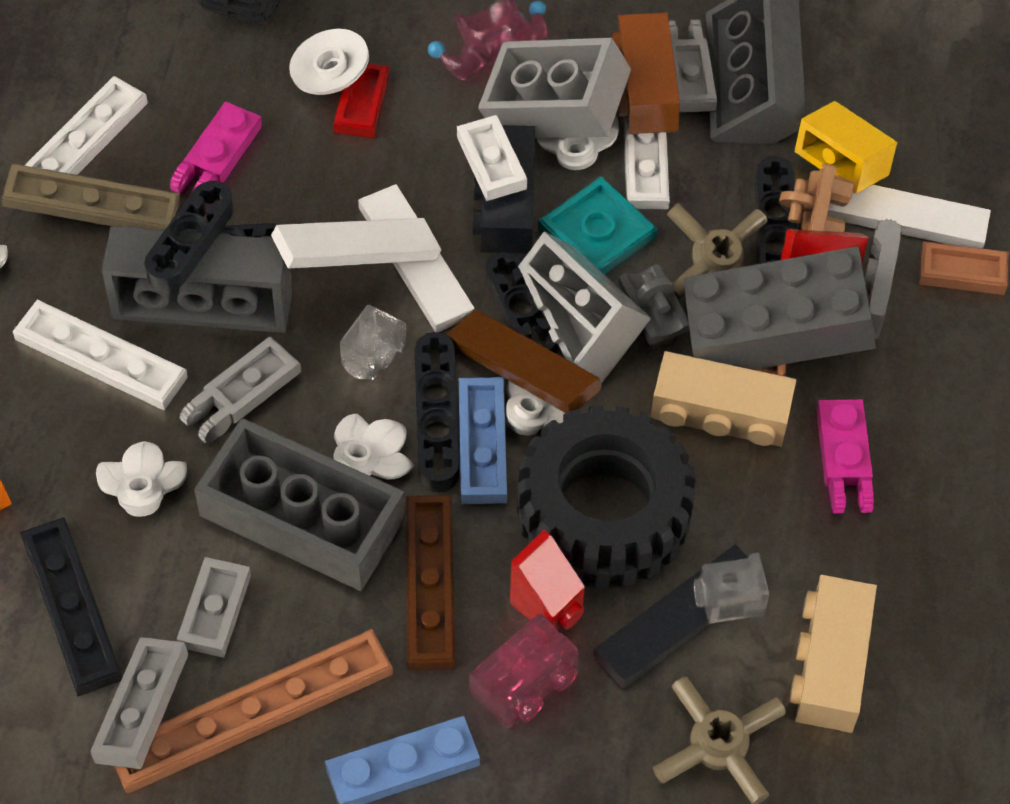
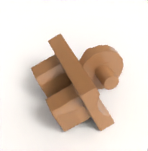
M823 164L821 170L810 172L809 181L796 179L794 191L781 192L779 203L790 208L788 221L800 223L799 230L844 232L845 220L827 216L829 203L841 207L846 206L851 199L854 183L835 175L836 166Z

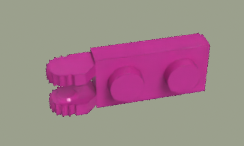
M224 102L183 160L184 162H181L177 170L174 171L169 184L171 191L179 194L183 193L196 175L200 176V180L197 181L195 188L207 181L224 183L261 129V116Z
M863 399L818 400L816 412L825 487H829L832 513H844L846 506L844 486H857L858 506L861 512L872 513L874 508L873 474Z

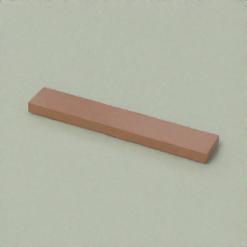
M373 629L368 630L161 722L141 769L114 767L126 794H130L393 675V667Z

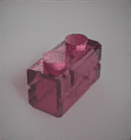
M537 614L469 674V691L486 709L491 711L494 717L506 728L510 729L520 719L526 723L534 718L544 705L542 699L554 688L561 692L572 683L578 674L576 668L579 651L543 615Z

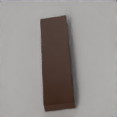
M477 309L445 334L453 341L455 350L564 413L576 409L579 410L602 389L599 377Z
M452 495L406 496L408 670L455 669Z

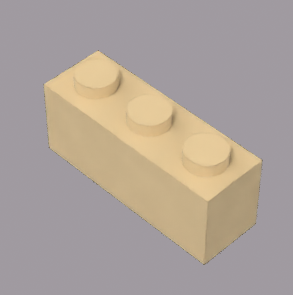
M665 351L653 396L651 417L673 427L687 426L705 430L714 436L728 435L747 439L760 446L774 445L782 447L797 379Z
M820 575L816 592L807 590L802 618L811 619L809 633H800L796 660L804 661L802 676L794 674L789 703L798 704L795 722L853 733L860 713L877 585Z

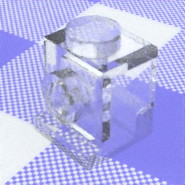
M367 304L340 341L342 367L358 379L366 378L372 381L381 368L386 369L390 366L396 351L402 353L407 347L406 323Z
M759 552L751 553L749 558L702 565L700 579H694V594L697 606L699 608L705 607L709 624L765 615L770 594Z

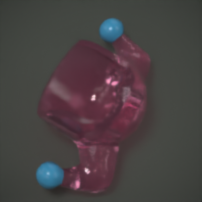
M500 0L491 7L467 17L462 14H456L454 19L464 41V46L459 56L448 53L445 45L440 41L430 43L428 53L431 57L439 59L444 67L456 78L461 80L470 79L489 61L496 62L503 42L546 40L547 29L543 16L546 11V5L541 1H534L530 4L529 12L533 16L531 23L525 21L514 0Z

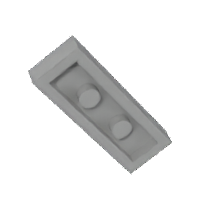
M140 637L90 752L95 764L134 769L142 768L189 655L185 642Z

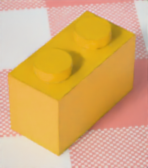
M833 101L801 119L794 152L820 170L823 164L836 166L835 175L853 182L852 192L857 194L889 176L897 141L838 102Z

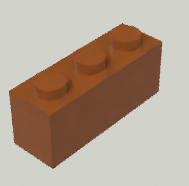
M668 12L619 15L618 32H611V38L631 67V72L618 106L619 118L627 117L629 134L678 131L680 99Z

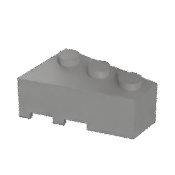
M543 232L518 267L537 308L543 311L551 327V330L548 332L553 342L559 344L565 359L599 377L602 384L651 318L573 245Z

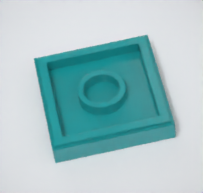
M602 176L538 220V230L573 245L604 275L656 239L658 228Z

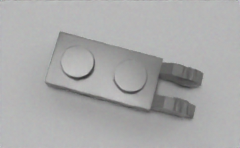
M700 19L690 20L688 27L690 39L678 40L676 22L669 21L680 99L679 113L716 111L717 97L707 38L703 37Z
M887 218L886 220H881L880 223L878 222L864 278L865 284L871 285L870 294L867 295L875 340L879 338L885 319L902 233V227L899 226L900 223L898 224L896 220H888Z
M268 337L204 386V391L184 406L179 414V418L187 426L194 425L200 419L202 420L207 416L214 405L219 411L212 415L209 420H206L198 431V436L204 443H212V441L227 431L231 423L235 424L297 376L301 372V364L272 337Z

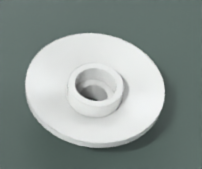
M330 29L319 32L305 40L294 52L290 61L291 78L299 89L309 94L326 95L341 91L353 84L365 71L369 61L368 47L364 39L351 30Z

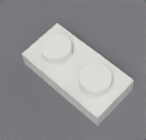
M497 115L457 126V139L486 201L527 189V177Z

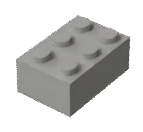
M612 38L503 42L478 109L484 118L497 115L501 125L535 126V138L608 137L631 72V67Z

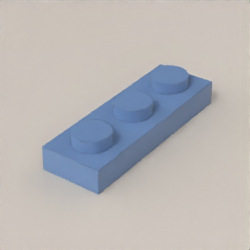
M503 377L459 378L461 504L507 503Z
M461 716L326 760L325 765L338 804H366L480 766V757L465 717Z

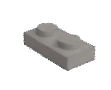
M204 557L176 639L178 642H185L187 650L222 658L225 657L251 578L250 567Z

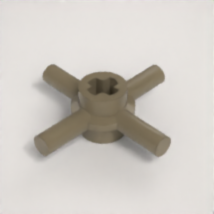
M677 203L667 213V216L694 242L692 247L694 265L672 283L678 301L685 296L683 278L741 267L743 262L742 244L768 221L766 215L761 210H754L732 231L726 229L706 231L680 203ZM715 251L721 254L720 258L714 255Z
M687 676L677 680L672 685V689L696 723L691 732V745L653 766L658 780L664 784L701 762L706 767L714 770L728 768L752 804L763 802L769 796V793L744 757L749 747V735L786 714L782 702L775 697L738 718L734 713L726 710L712 712Z

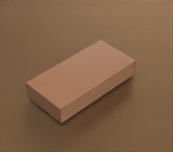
M923 241L920 251L919 285L1005 295L1008 285L1009 252Z

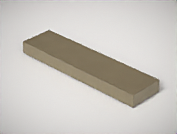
M11 163L2 195L3 207L108 226H139L144 229L165 230L177 214L180 204L179 193Z

